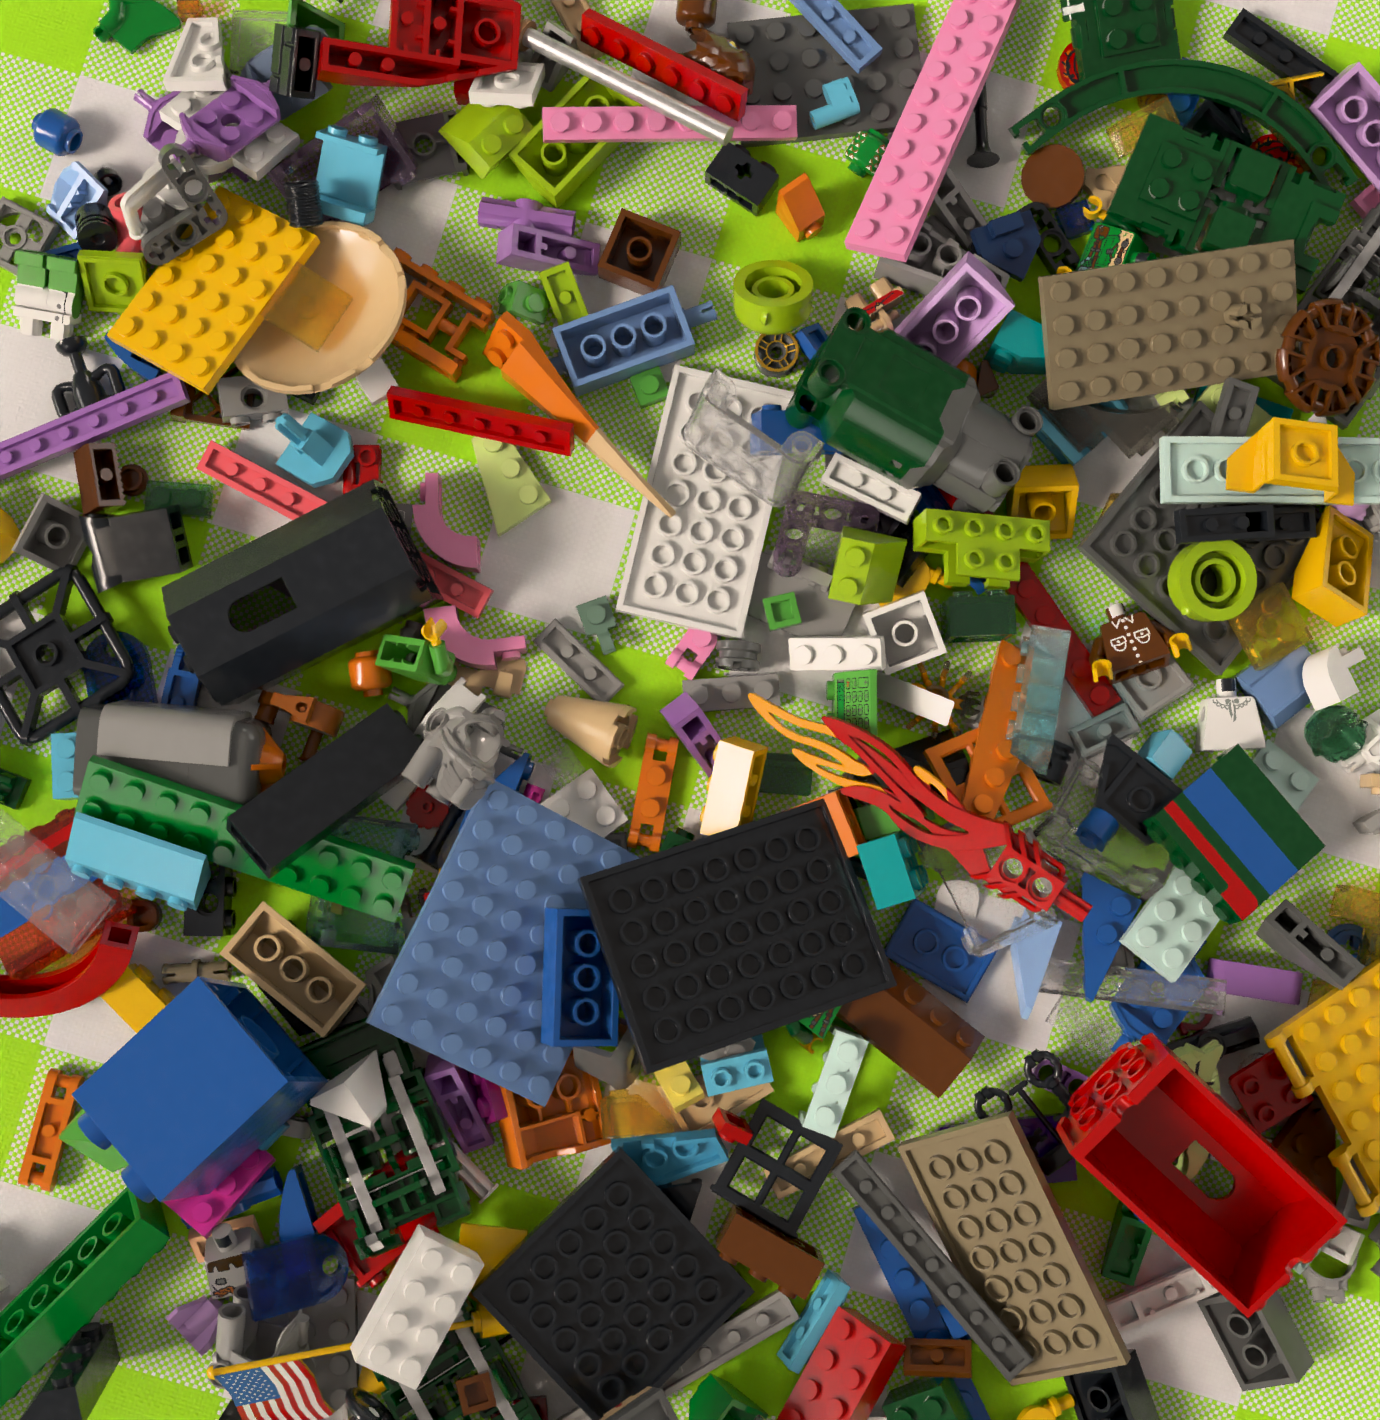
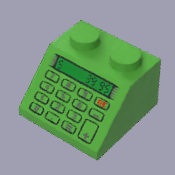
M877 669L834 673L832 681L826 682V699L832 700V713H827V715L841 718L877 736ZM832 736V740H839Z

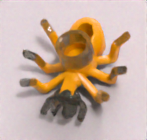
M944 662L939 685L931 683L923 663H918L917 667L921 673L922 681L927 688L920 683L911 684L954 701L953 709L960 715L961 720L966 723L975 724L976 720L966 718L965 715L975 716L980 713V710L974 709L972 706L981 705V702L975 698H968V696H980V692L967 691L957 699L952 697L972 676V672L967 671L947 692L945 683L950 662ZM951 715L948 722L949 728L955 733L956 737L962 735ZM916 716L906 725V728L910 730L925 717ZM933 721L931 737L936 740L938 738L939 723Z

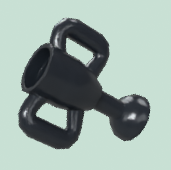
M85 336L68 337L55 345L57 352L64 357L70 358L75 373L72 381L60 383L52 390L51 398L59 418L70 414L64 396L66 391H72L76 406L72 411L74 412L126 390L120 370L114 364L105 363L93 372L87 370L82 356L88 344ZM105 374L108 376L113 395H106L105 389L99 381Z

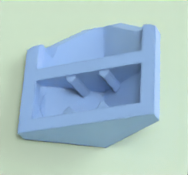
M74 161L70 166L63 169L57 179L51 202L47 205L46 212L74 240H78L74 219L76 211L86 203L96 202L107 206L108 190L79 161Z

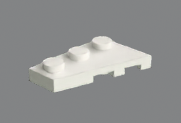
M217 17L187 19L163 78L166 91H227L222 29Z

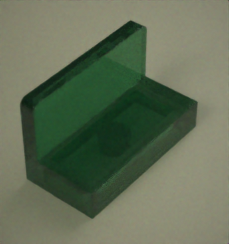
M767 752L759 792L809 796L811 794L813 770L804 765L793 754Z

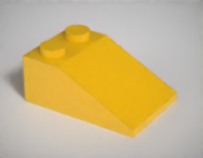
M1329 505L1325 507L1316 525L1317 537L1310 538L1294 571L1292 599L1330 624L1338 627L1368 614L1374 535Z

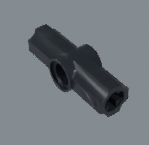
M1246 1016L1210 1029L1197 1030L1192 1035L1168 1042L1166 1046L1174 1050L1178 1047H1183L1187 1042L1201 1048L1203 1040L1207 1037H1212L1213 1040H1217L1223 1046L1221 1059L1224 1055L1260 1044V1035L1251 1016Z

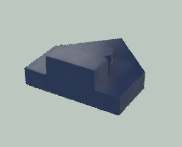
M1031 210L1022 213L1017 211L989 221L987 225L973 229L969 233L978 256L1019 282L1024 280L1041 242Z

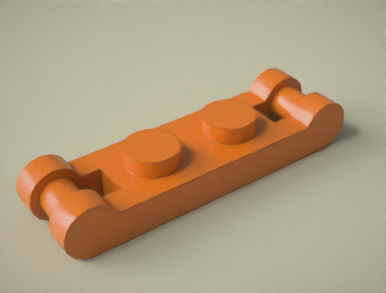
M647 733L627 847L636 849L637 846L648 847L649 851L659 852L679 738L670 737L668 740L657 738V734ZM655 750L667 752L665 762L653 760ZM641 823L653 825L652 835L640 833Z
M55 1068L49 1070L20 1170L18 1184L30 1186L31 1184L39 1185L41 1190L48 1192L54 1190L66 1144L59 1139V1135L73 1119L77 1101L71 1094L84 1083V1076L78 1074L68 1076L63 1074L62 1070ZM58 1087L67 1089L64 1098L55 1096ZM36 1163L46 1165L44 1173L36 1171Z

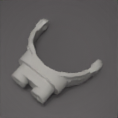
M1358 1254L1353 1265L1347 1266L1341 1278L1330 1279L1323 1277L1309 1265L1301 1274L1307 1280L1308 1289L1312 1290L1313 1302L1323 1303L1327 1302L1326 1298H1331L1334 1304L1346 1303L1345 1291H1348V1279L1351 1278L1357 1266Z

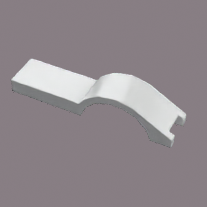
M461 677L427 713L414 734H419L425 739L423 730L425 729L426 721L436 709L445 708L447 710L461 706L471 713H475L487 699V696L481 693L477 697L464 686L467 680ZM405 778L379 798L395 811H399L418 786Z

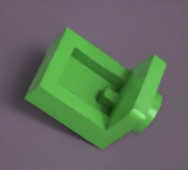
M517 280L506 284L501 289L498 297V303L500 304L498 314L502 315L508 311L510 314L524 320L542 325L545 322L550 301L546 291Z

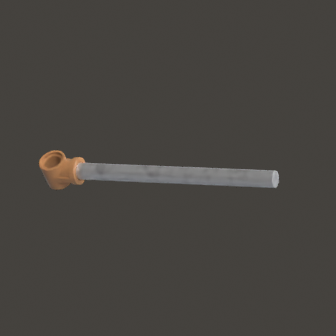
M521 15L519 51L525 52L530 48L724 146L730 142L734 132L733 127L538 31L534 21L524 19V16Z

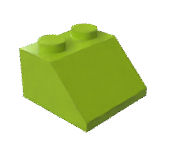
M468 103L441 127L438 132L483 180L508 157V154L534 126L518 108L513 106L496 105L494 107H484L481 104Z
M843 526L832 571V579L829 585L828 598L857 605L892 602L907 539Z

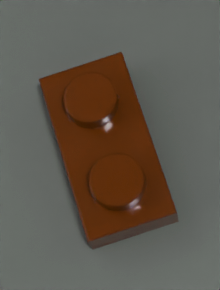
M904 1338V1344L907 1346L903 1359L904 1376L972 1378V1340Z

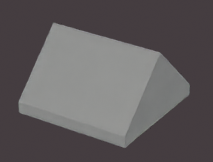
M41 493L12 551L53 571L65 567L66 564L77 566L87 546L79 519V514L83 513Z

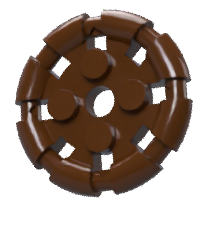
M1338 298L1317 300L1310 303L1308 309L1299 310L1285 326L1281 337L1284 338L1281 349H1277L1276 371L1279 382H1283L1286 388L1284 394L1299 410L1305 413L1312 411L1317 417L1338 416L1348 412L1350 406L1360 404L1372 389L1376 378H1374L1376 368L1380 367L1379 335L1375 334L1372 329L1373 321L1359 306L1351 302L1345 304L1342 299ZM1340 318L1343 321V325H1339ZM1315 319H1317L1320 325L1318 328H1315L1313 324ZM1358 335H1360L1362 338V340L1359 342V345H1357V342L1354 338ZM1297 341L1302 343L1300 353L1294 352ZM1332 349L1335 353V362L1330 367L1326 357ZM1296 375L1305 380L1298 383ZM1343 386H1346V388H1347V389L1345 390V395H1344V393H1343V391H1342V388H1341V387H1343ZM1319 391H1323L1322 397L1317 399Z

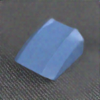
M1283 639L1232 677L1236 678V688L1244 696H1253L1255 698L1258 714L1268 730L1279 728L1311 702L1302 678L1304 662L1311 654L1301 642Z

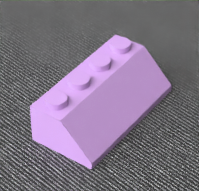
M1360 62L1348 65L1323 88L1307 109L1380 193V85Z
M968 251L901 322L894 332L956 367L1015 307V303L994 273Z

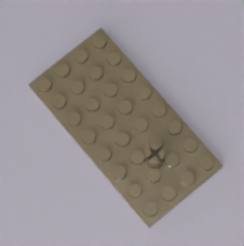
M1294 239L1038 277L1049 409L1057 410L1221 384L1229 377L1246 380L1277 375L1276 352L1277 349H1281L1284 339L1281 337V334L1289 320L1297 313ZM1298 341L1296 342V346L1294 349V352L1299 353Z
M1013 1110L905 1140L897 1146L952 1263L1034 1359L1010 1381L1011 1386L1128 1364L1131 1356Z

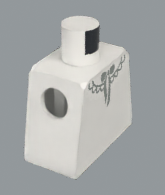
M1236 678L1216 679L1217 698H1207L1200 702L1195 752L1225 751L1236 744H1239L1243 750L1266 748L1255 698L1253 696L1237 697Z

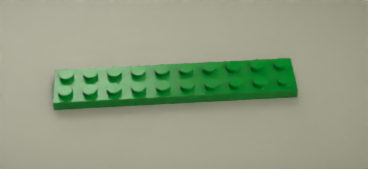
M92 755L89 759L75 814L80 812L205 854L210 862L395 923L416 863L333 835H328L271 879H268L226 830L227 817L244 805Z

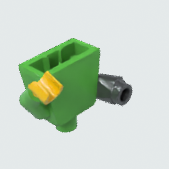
M432 617L424 625L407 620L405 626L400 629V636L384 634L375 665L421 682L444 686L452 682L457 675V667L454 665L456 657L454 653L447 651L445 641L440 639L448 627L447 623L443 619H439L435 624Z

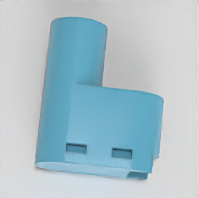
M840 78L822 85L823 94L828 105L810 111L809 116L813 128L817 130L859 114L860 106L849 78Z

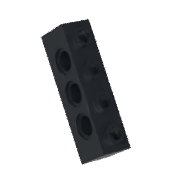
M218 864L219 874L215 879H209L197 910L187 908L184 911L183 936L231 935V929H234L236 925V912L232 910V897H235L237 893V878L233 877V869ZM209 894L215 895L218 899V906L213 912L209 911L205 905V900Z

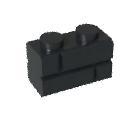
M275 23L271 63L272 76H270L269 91L287 97L315 99L321 40L320 31L301 26Z

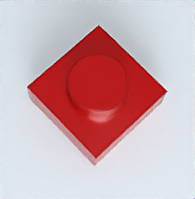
M720 1107L717 1108L712 1116V1120L718 1130L717 1134L729 1143L737 1141L747 1146L753 1133L746 1119Z

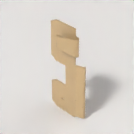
M496 657L497 670L479 671L459 666V662L455 661L454 665L457 667V675L448 684L453 686L463 677L467 680L464 686L475 695L479 696L484 686L493 689L492 695L510 699L512 694L520 695L527 669L526 662L522 658L502 661V657Z

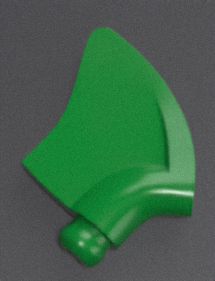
M109 0V10L98 21L99 25L93 29V33L102 43L108 42L110 38L114 39L133 55L148 40L180 29L181 22L170 10L154 0Z

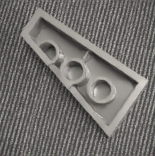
M924 222L907 262L880 257L874 278L880 279L885 277L893 285L927 296L967 252L959 247L960 244L950 237L947 240L933 231L931 225ZM973 254L994 273L1005 289L1010 275L977 254Z

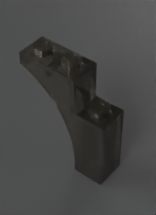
M1047 378L1026 397L1078 453L1087 447L1090 451L1097 447L1105 439V436L1102 434L1104 432L1129 459L1136 453L1141 457L1156 444L1152 438L1161 430L1166 435L1180 422L1176 416L1183 410L1175 401L1143 410L1116 409L1099 403L1051 410L1049 409Z

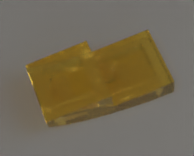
M1168 96L1143 107L1106 129L1118 159L1132 153L1149 113L1180 125Z

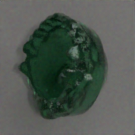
M1330 705L1312 714L1305 724L1304 737L1315 757L1322 756L1332 763H1337L1340 760L1346 761L1363 749L1367 738L1366 728L1368 722L1361 720L1358 713H1355L1348 707Z

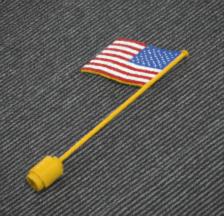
M481 1303L476 1305V1312H471V1320L452 1323L449 1329L451 1331L472 1327L473 1332H479L482 1339L510 1334ZM353 1342L214 1369L212 1365L207 1369V1376L212 1380L216 1378L229 1392L242 1420L324 1419L330 1417L335 1410L324 1400L314 1374L302 1359L351 1350L350 1346Z

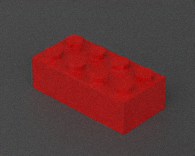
M838 1306L777 1420H867L907 1346L857 1310Z

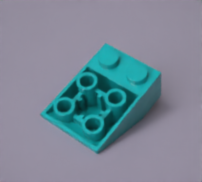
M904 831L893 832L856 846L877 910L916 899L927 890L926 884L929 883L927 871L923 864L918 865L915 853L919 852L917 841Z

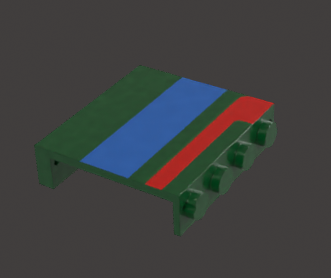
M1239 744L1221 753L1216 758L1218 761L1159 812L1143 821V824L1148 828L1147 833L1151 839L1165 848L1169 853V859L1172 864L1187 874L1191 879V885L1194 890L1200 895L1205 896L1213 905V911L1216 916L1229 925L1241 922L1326 847Z

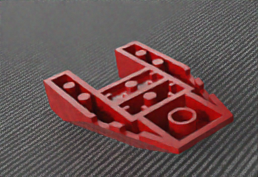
M391 0L388 47L323 37L319 50L317 80L350 86L419 88L516 71L522 4L514 0Z

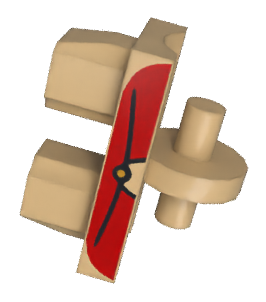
M882 277L870 285L869 289L876 299L872 303L867 305L860 292L846 299L844 304L846 310L851 307H859L868 313L871 321L876 319L871 323L870 328L875 331L880 328H889L894 331L892 321L900 317L896 309L889 313L886 312L902 302L901 297L905 293L900 286L894 288L885 277Z

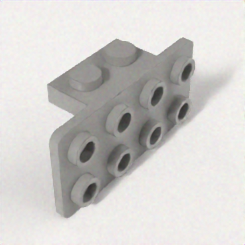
M781 549L780 553L773 550L772 555L762 552L747 615L768 624L762 599L794 592L802 623L781 630L795 636H842L856 604L828 598L829 585L832 579V575L828 574L829 569L814 562H811L810 566L798 561L799 556L784 549Z

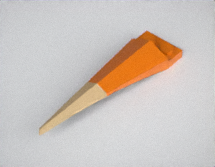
M508 311L503 313L498 318L482 354L494 366L501 369L502 378L547 416L554 420L573 423L574 438L668 517L672 518L676 514L675 510L641 476L599 428L561 378L532 332Z

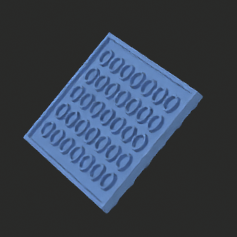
M495 780L494 784L487 787L485 795L471 808L366 1023L545 1107L573 1048L552 1047L541 1043L545 907L587 908L578 882L580 877L641 857Z

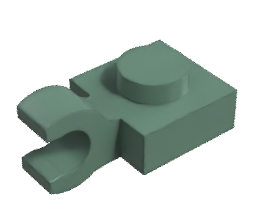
M605 595L577 605L576 608L587 638L597 635L604 655L615 652L616 649L609 630L616 628L617 624L607 596Z

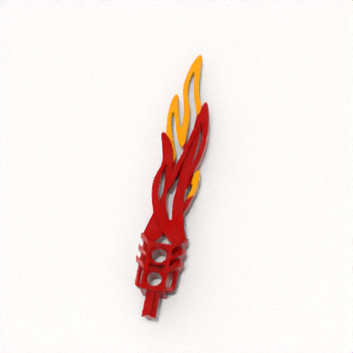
M756 693L748 694V698L757 712L778 732L791 740L824 751L841 762L837 763L800 748H793L792 753L804 765L826 779L842 786L843 788L840 789L842 794L882 809L902 831L914 839L947 849L970 874L968 876L974 880H985L988 883L983 884V886L988 889L1000 890L1001 893L997 895L1001 898H1012L1032 912H1040L1042 909L1047 912L1052 904H1054L1080 922H1083L1093 905L1064 887L1069 880L1065 876V866L1045 853L1038 841L1033 839V844L1028 842L1024 832L1018 829V834H1016L1012 825L1005 820L1004 822L994 820L966 810L962 802L942 781L919 765L912 768L894 748L879 737L855 724L830 715L821 718L824 723L804 719L775 705ZM774 715L799 727L838 738L867 764L856 760L832 744L801 735L784 726ZM865 742H868V743H870L871 745H873L874 747H876L877 749H879V750H880L882 753H884L889 759H887L884 755H882L880 752H878L876 749H874L873 747H871L870 745H868V744L865 743ZM819 765L858 776H868L876 773L890 789L877 784L843 777ZM931 784H933L945 798H943L941 795L935 792L932 789ZM916 799L948 822L968 832L948 829L926 818L927 813ZM901 813H903V814H905V815H907V816H909V817L915 819L916 821L920 822L922 825H924V826H925L926 828H928L930 831H927V830H925V829L919 827L918 825H916L915 823H913L912 821H910L908 818H906V817H905L904 815H902ZM1007 845L991 869L985 848ZM1015 858L1019 860L1023 866V872L1021 874L1011 873L1007 868L1008 859ZM1046 861L1059 869V871L1046 864ZM1036 879H1048L1052 884V891L1050 893L1040 892L1035 886ZM1023 896H1024L1025 898H1027L1028 900H1030L1031 902H1033L1034 904H1036L1037 906L1033 905L1032 903H1030L1029 901H1027L1026 899H1024Z

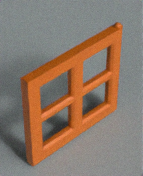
M979 727L928 748L923 752L935 776L960 801L965 782L956 785L942 758L966 749L971 758ZM1024 754L1020 758L1013 777L1019 774L1033 802L1010 812L1003 799L999 807V812L1002 816L994 819L1002 822L1005 820L1012 826L1046 812L1053 807V803L1046 796Z

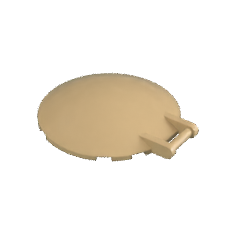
M324 221L322 225L305 229L317 235L321 243L233 361L246 378L273 392L294 395L312 394L332 389L348 382L369 368L383 354L394 339L402 322L406 308L407 284L405 273L396 254L380 236L371 230L356 224L340 221Z

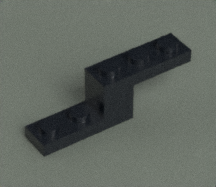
M1273 504L1179 509L1174 511L1176 544L1220 541L1248 543L1317 537L1314 505L1273 507Z

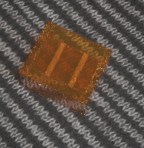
M177 0V14L182 22H186L188 18L204 17V7L200 0Z

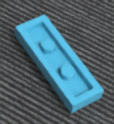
M827 1269L800 1314V1319L796 1321L777 1353V1356L786 1367L797 1374L808 1363L814 1348L824 1334L838 1306L844 1304L847 1293L851 1288L839 1274L830 1269Z

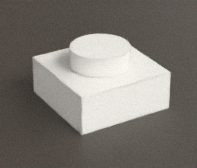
M1344 1225L1340 1234L1333 1239H1329L1321 1247V1251L1352 1266L1365 1235Z

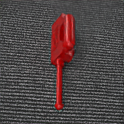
M353 445L354 457L343 471V494L373 479L383 483L381 481L382 449L380 445ZM356 464H360L358 485L356 484Z

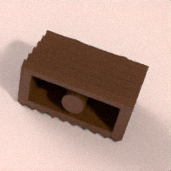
M114 442L86 443L78 450H75L76 452H73L83 514H112L127 503L123 500L125 495L122 492L125 489L121 487L124 483L120 481L122 476L119 474L121 470L118 467L121 464L117 462L119 457L116 456L118 451L115 449L117 445Z

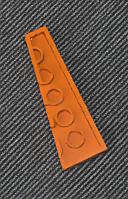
M1001 640L996 649L990 674L989 689L985 696L984 710L978 725L977 740L970 759L969 773L966 776L961 802L966 810L991 819L996 817L1059 670L1058 667L1004 640Z

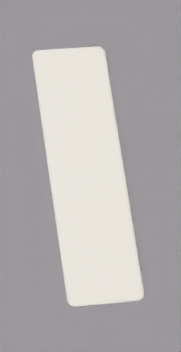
M877 672V698L944 726L948 725L955 704L954 701L890 675H885L883 672Z

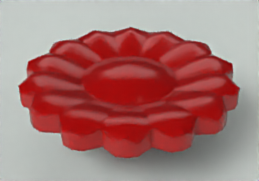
M426 785L424 789L417 787L415 792L409 797V800L406 801V806L408 807L406 814L410 816V822L416 823L418 828L425 827V829L430 830L432 827H439L441 822H443L448 813L449 804L445 805L426 793L425 791L429 786Z

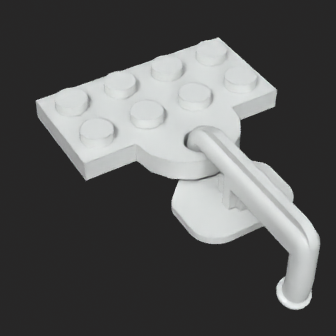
M225 91L180 92L159 110L161 120L179 131L176 134L175 143L181 145L186 141L179 114L183 112L190 118ZM277 122L226 161L217 162L195 152L190 156L208 183V175L222 173L233 166L254 180L259 181L300 144L299 134L282 123ZM229 123V124H227L226 126H234V127H236V126H238L239 124H237V123ZM171 154L169 156L171 161L169 164L173 163L180 174L186 172L182 164ZM159 160L143 174L142 179L127 191L120 201L129 236L134 240H141L147 234V226L140 221L138 210L152 197L156 196L178 210L189 208L164 172ZM190 180L185 185V192L189 195H196L202 189V182L199 180Z

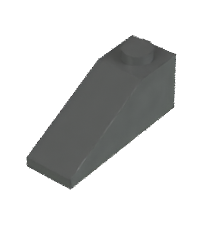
M1287 899L1264 919L1256 932V935L1281 957L1340 990H1343L1365 967Z

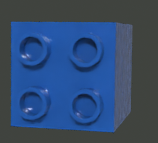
M198 976L71 1095L85 1110V1113L77 1120L81 1131L99 1148L106 1150L113 1145L129 1164L121 1172L124 1183L135 1196L144 1202L150 1203L155 1198L159 1202L210 1194L328 1081L245 984Z

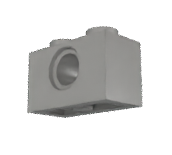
M245 376L221 378L216 385L223 423L230 422L233 427L249 425L250 420L263 419L264 423H273L278 416L280 417L283 413H288L289 411L287 394L267 390L253 383ZM248 394H256L261 398L262 404L258 407H250L245 403L244 397Z

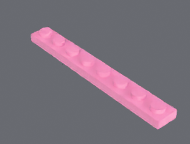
M747 105L745 115L738 122L708 106H691L733 127L734 132L730 141H788L798 138L796 105ZM646 106L542 107L543 143L714 141Z

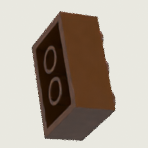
M734 1204L715 1236L716 1249L720 1251L719 1256L723 1260L735 1266L738 1262L750 1268L748 1271L750 1275L766 1283L767 1279L779 1285L778 1290L791 1299L799 1296L806 1300L825 1265L819 1249L798 1237L796 1239L789 1238Z

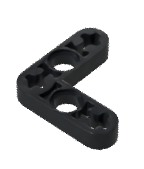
M1032 202L1019 209L1020 213L1031 210L1032 215H1039L1040 219L1036 223L1038 231L1042 230L1045 226L1048 228V230H1045L1040 235L1041 242L1036 253L1050 275L1057 274V269L1061 266L1072 267L1076 271L1080 258L1045 205L1039 202ZM1044 238H1054L1058 242V251L1054 253L1047 251L1043 245ZM971 242L967 252L977 254L974 244ZM1064 253L1065 257L1055 263L1054 260Z

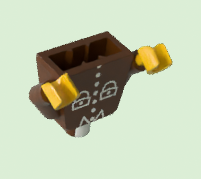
M1122 603L1114 604L1105 611L1109 622L1100 626V635L1093 640L1089 657L1093 681L1098 682V677L1108 676L1110 685L1169 666L1170 650H1172L1175 658L1180 657V649L1193 650L1189 636L1186 633L1176 634L1155 619H1149L1144 612L1128 616Z

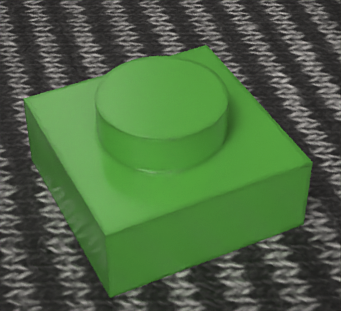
M659 366L629 377L641 409L666 400L668 388Z
M794 592L762 599L770 632L802 623Z

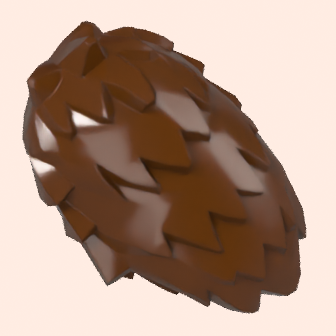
M693 28L691 30L693 34L689 35V37L696 43V49L679 54L748 88L747 97L751 95L755 80V64L750 54L746 50L740 49L739 45L722 35L718 36L707 29Z

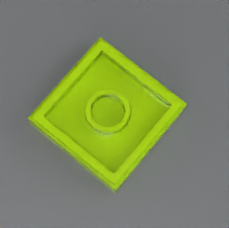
M79 250L77 254L88 311L123 313L149 279L143 253Z

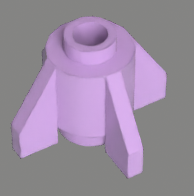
M202 1295L197 1300L176 1307L166 1319L203 1356L215 1342L218 1309L223 1304L218 1299L213 1300L212 1296L207 1299Z

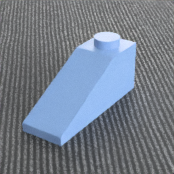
M1027 908L1024 909L1021 919L1014 917L1008 933L1009 936L1014 937L1010 951L1021 1018L1028 1020L1063 923L1043 914L1032 912Z

